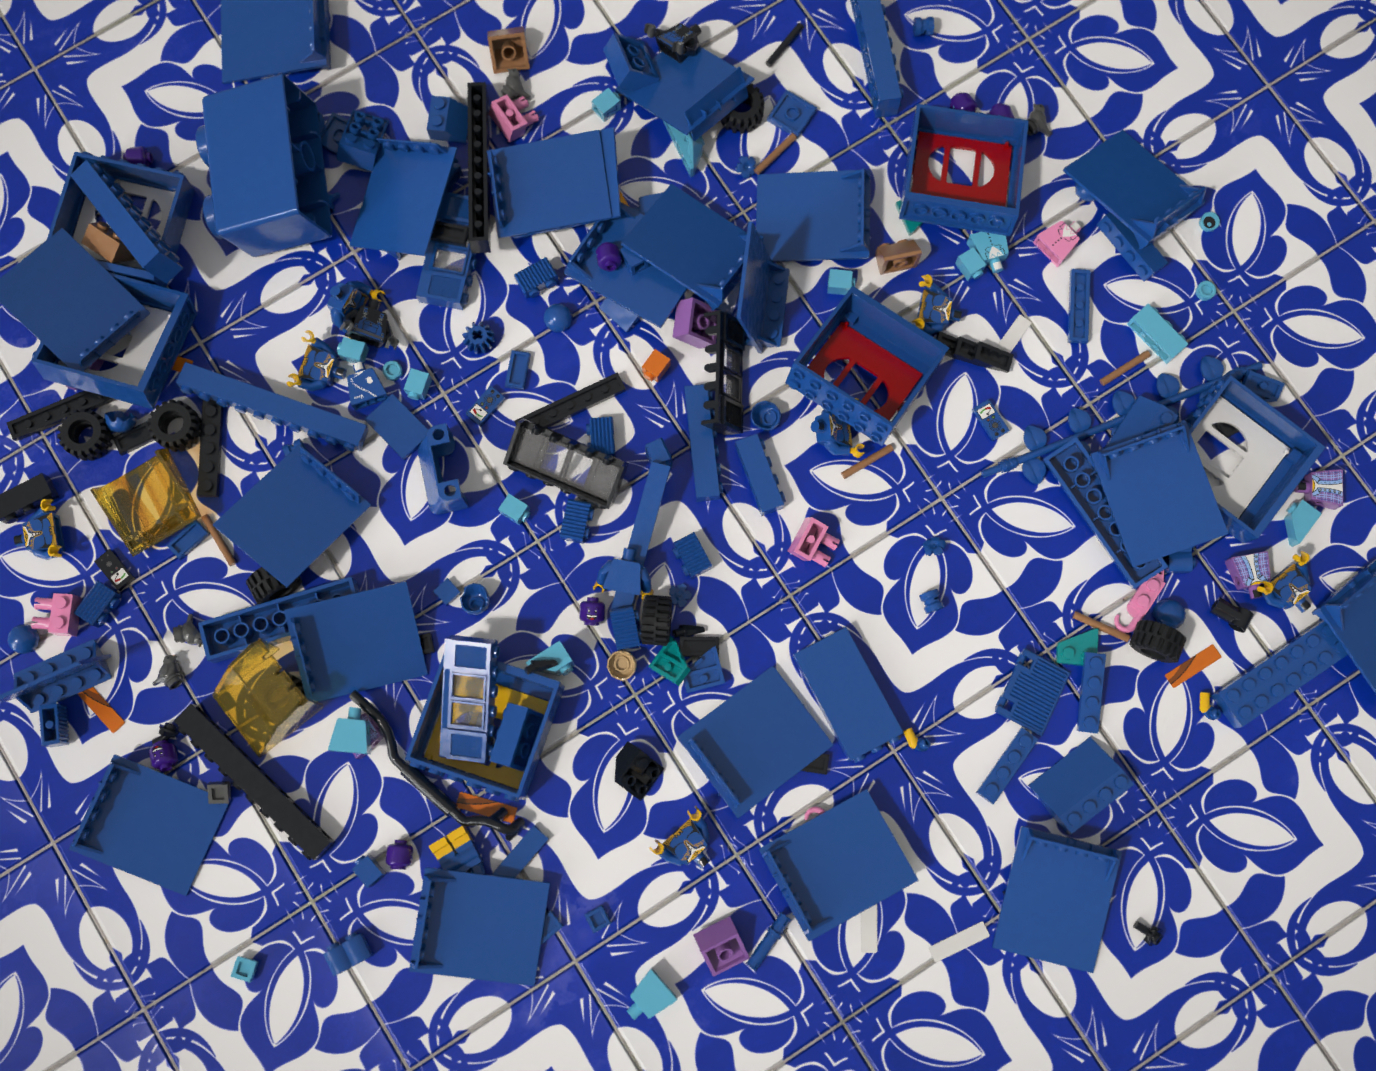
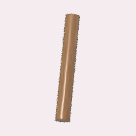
M791 133L754 169L755 173L759 175L797 139L795 134Z
M1148 350L1144 351L1101 378L1100 383L1105 386L1151 356Z
M892 445L885 446L841 472L842 477L846 479L894 451Z
M208 514L202 516L201 519L229 566L235 565L237 563L218 530L213 526L214 523Z
M1077 611L1072 616L1073 619L1099 629L1122 641L1128 642L1130 639V635Z

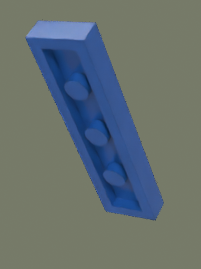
M1070 270L1068 343H1088L1090 270Z
M1084 652L1077 731L1097 734L1099 732L1106 654Z
M1020 728L976 793L989 803L994 804L1039 739L1024 728Z

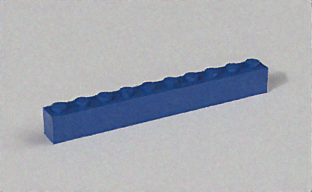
M187 362L184 363L176 381L180 391L185 394H196L205 401L214 400L222 407H234L240 413L245 414L248 412L257 419L264 420L265 418L271 420V423L277 426H282L283 424L294 432H306L312 438L318 439L320 437L329 444L343 445L349 451H361L369 432L365 424Z

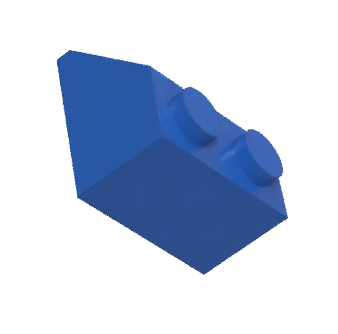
M432 96L427 123V132L430 140L467 143L468 106L450 97Z

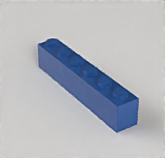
M704 384L684 386L696 501L720 500V494H723L722 482H718L721 468L720 463L716 464V457L719 456L718 445H714L713 439L717 438V433L701 425L703 420L715 419L714 410H707L703 407L704 402L713 400L712 391L705 390Z

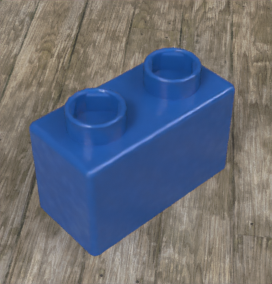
M284 74L203 97L202 105L205 125L198 127L196 131V144L202 160L209 167L212 194L206 196L203 201V214L211 233L216 238L227 240L252 257L332 237L316 103Z

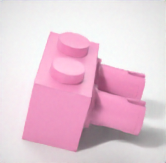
M504 95L491 102L489 115L509 143L524 136L526 127L539 121V117L535 114L534 110L523 116L519 112L529 106L524 96L511 101L508 95Z
M813 517L805 518L787 552L803 561H811L812 559L826 567L828 565L826 561H830L831 557L817 550L820 542L834 551L837 548L835 544H839L840 540L826 533L828 526Z
M53 593V598H35L34 602L41 603L34 604L35 610H51L50 618L33 617L32 621L36 623H31L32 629H48V633L58 636L77 637L80 617L75 615L74 612L82 602L81 597L73 594Z

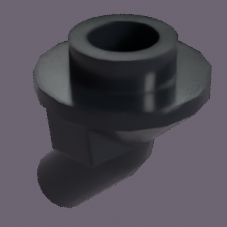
M165 722V725H160V736L154 738L152 744L162 740H169L170 737L174 738L179 734V731L176 730L177 726Z
M1136 921L1133 925L1136 930L1146 935L1144 941L1149 946L1158 945L1161 942L1163 935H1161L1162 930L1160 928L1152 926L1150 929L1139 921Z

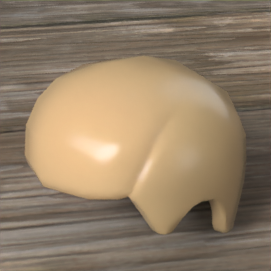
M618 650L608 658L607 669L613 678L624 681L631 678L636 672L637 662L630 652Z

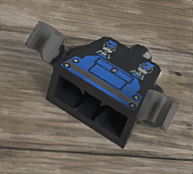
M646 23L644 33L648 37L656 38L660 52L665 53L679 63H682L688 56H694L698 46H700L697 36L702 31L697 24L688 28L678 23L670 29L661 30L656 29V26Z
M370 299L368 306L361 305L358 309H353L344 316L343 323L339 329L341 331L343 328L347 330L345 336L380 348L386 342L385 348L388 349L391 345L396 350L399 340L392 333L390 323L387 320V314L378 311L379 301Z

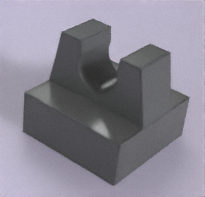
M209 782L207 784L209 804L230 803L232 791L230 782Z

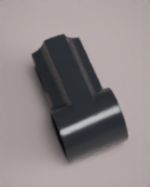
M1221 597L1217 598L1213 603L1210 613L1228 622L1232 629L1241 633H1245L1254 617L1251 611L1243 607H1236Z

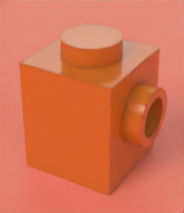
M654 349L642 366L643 376L649 381L654 380L658 383L671 366V359Z

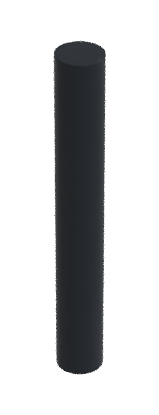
M798 23L765 62L768 67H771L804 28L801 23Z

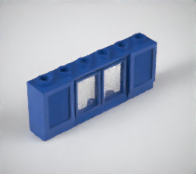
M445 192L436 221L469 227L468 196ZM469 235L465 247L430 240L416 293L420 303L463 310L464 304L467 305L469 299L468 287H471L473 282L471 274L477 265L476 253H471Z
M451 635L445 638L439 757L486 763L490 760V752L494 747L493 737L496 734L494 718L497 714L495 698L498 694L496 678L499 675L497 658L500 655V647L498 646V640Z

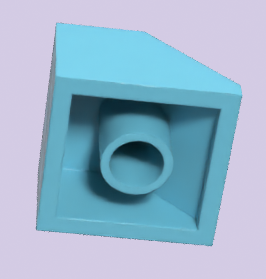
M560 641L525 662L528 666L531 664V660L554 659L558 662V665L541 672L557 676L569 674L573 671L572 667L575 666Z

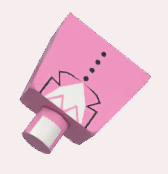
M1059 221L1039 233L1033 243L1059 267L1079 242L1080 238L1077 233L1081 230V227L1075 221L1069 226L1064 221Z

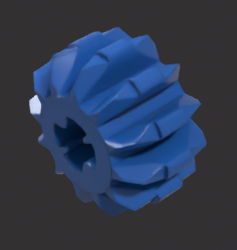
M481 321L478 326H476L475 322H472L473 327L466 326L467 332L462 335L465 338L463 343L467 346L468 351L474 350V353L478 354L479 350H481L485 354V348L491 349L490 343H495L493 338L494 331L490 330L488 324L484 326Z

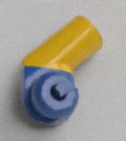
M1201 692L1200 711L1210 720L1219 719L1221 711L1210 705V693Z
M912 727L903 731L910 748L921 752L930 748V741L926 738L916 737Z

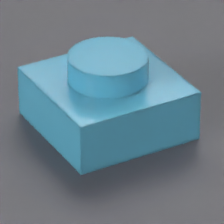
M237 956L230 977L249 983L252 982L259 961Z

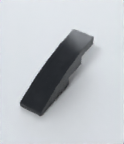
M939 332L936 335L938 341L949 347L946 353L948 357L1008 373L1014 354L981 341L978 343L961 336L955 338L943 332Z

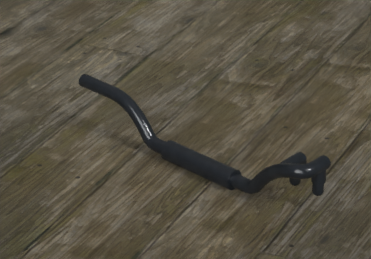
M356 690L350 694L349 698L380 727L386 741L388 757L393 765L401 771L400 774L447 817L450 815L459 824L467 827L476 825L490 827L506 834L505 839L507 841H511L525 825V821L521 817H518L511 824L503 823L502 820L508 814L507 809L501 807L490 816L464 815L457 808L458 805L417 768L410 766L399 756L393 730L384 715Z

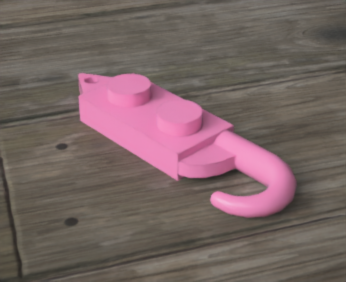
M1164 570L1161 571V575L1158 573L1141 584L1128 602L1127 612L1133 617L1128 626L1120 624L1119 614L1115 616L1114 624L1119 631L1130 633L1135 630L1137 622L1143 619L1166 584L1164 582Z

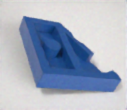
M1247 370L1242 381L1244 386L1266 402L1277 401L1285 385L1283 382Z
M716 646L711 647L689 667L690 672L684 679L687 693L725 683Z

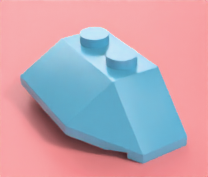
M664 122L689 176H694L703 154V146L705 145L702 136L694 141L691 132L685 135Z

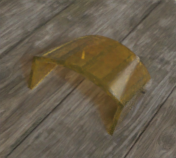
M168 448L156 450V456L104 486L90 490L133 557L167 539L201 517Z

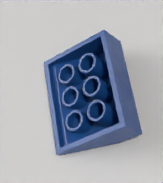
M1089 737L1028 786L1066 834H1072L1131 788L1134 783L1123 769Z

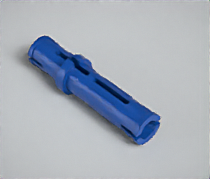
M780 912L772 926L767 928L768 932L746 962L755 971H757L776 941L781 939V934L791 921L782 912Z

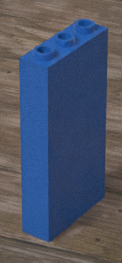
M846 627L792 656L849 762L854 760L857 763L866 758L865 753L872 751L874 754L883 749L882 744L889 741L891 745L901 739L899 735L904 732Z

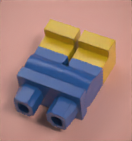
M466 826L457 828L449 833L447 837H443L428 846L442 869L486 874L482 864L484 860Z

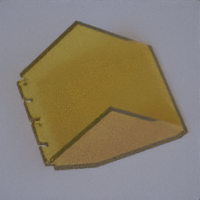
M261 638L254 643H250L229 664L212 694L258 757L265 755L324 708L321 703L308 698L305 699L297 686L291 690L288 689L294 682L285 671L277 674L282 667L273 656V654L280 650L279 647Z

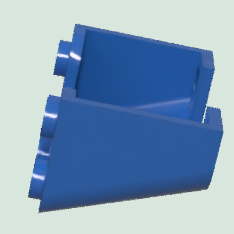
M446 423L432 426L427 431L418 448L430 511L437 515L469 508L467 498L460 490L459 480L443 482L439 457L448 456L455 450L454 436ZM448 486H454L456 491L446 493L445 489Z

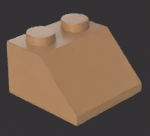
M524 26L488 31L487 38L494 74L509 72L508 68L517 70L530 69Z
M98 221L88 224L81 242L83 245L111 263L135 260L134 256L116 233L109 228L110 226L107 223Z
M903 239L895 244H881L877 247L875 253L880 275L916 268L922 252L914 240L908 241Z

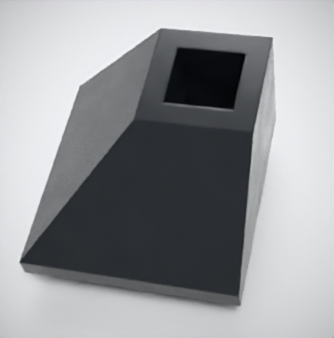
M627 741L616 756L615 782L641 801L665 768Z

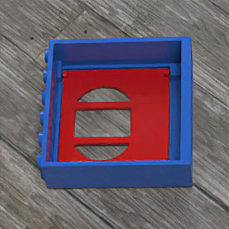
M917 104L911 125L899 219L1011 236L1019 216L1029 121L1000 115L995 116L927 104ZM917 133H919L915 156V164H913ZM943 147L944 156L941 180L939 181L930 172L928 160L934 151ZM1012 147H1013L1012 163H1011V172H1010V182H1009V191H1008V200H1007V207H1006V198H1007V188H1008V179H1009V170H1010L1011 151H1012ZM950 148L975 152L972 186L946 182ZM981 154H984L990 159L994 174L987 184L979 187ZM911 175H913L911 192H909Z
M852 286L794 361L785 383L792 389L805 395L807 399L820 405L824 410L837 416L839 420L854 427L856 431L869 437L873 442L883 446L937 370L949 347ZM833 332V334L830 336V338L827 340V342L824 344L821 350L817 353V351L820 349V347L823 345V343L826 341L829 335ZM817 353V355L814 357V359L811 361L808 367H806L810 360L813 358V356ZM841 359L850 360L833 384L824 379V372L829 364ZM855 364H858L877 377L860 402L838 388ZM923 375V377H922V379L920 380V382L918 383V385L915 387V389L913 390V392L910 394V396L908 397V399H907V400L905 401V403H904L903 401L906 399V397L908 396V394L910 393V391L913 389V387L915 386V384L918 382V380L920 379V377ZM884 382L888 391L887 401L881 408L873 411L866 406V403L880 384ZM896 411H897L898 413H897L896 416L893 418V420L890 422L891 418L893 417V415H894V414L896 413Z

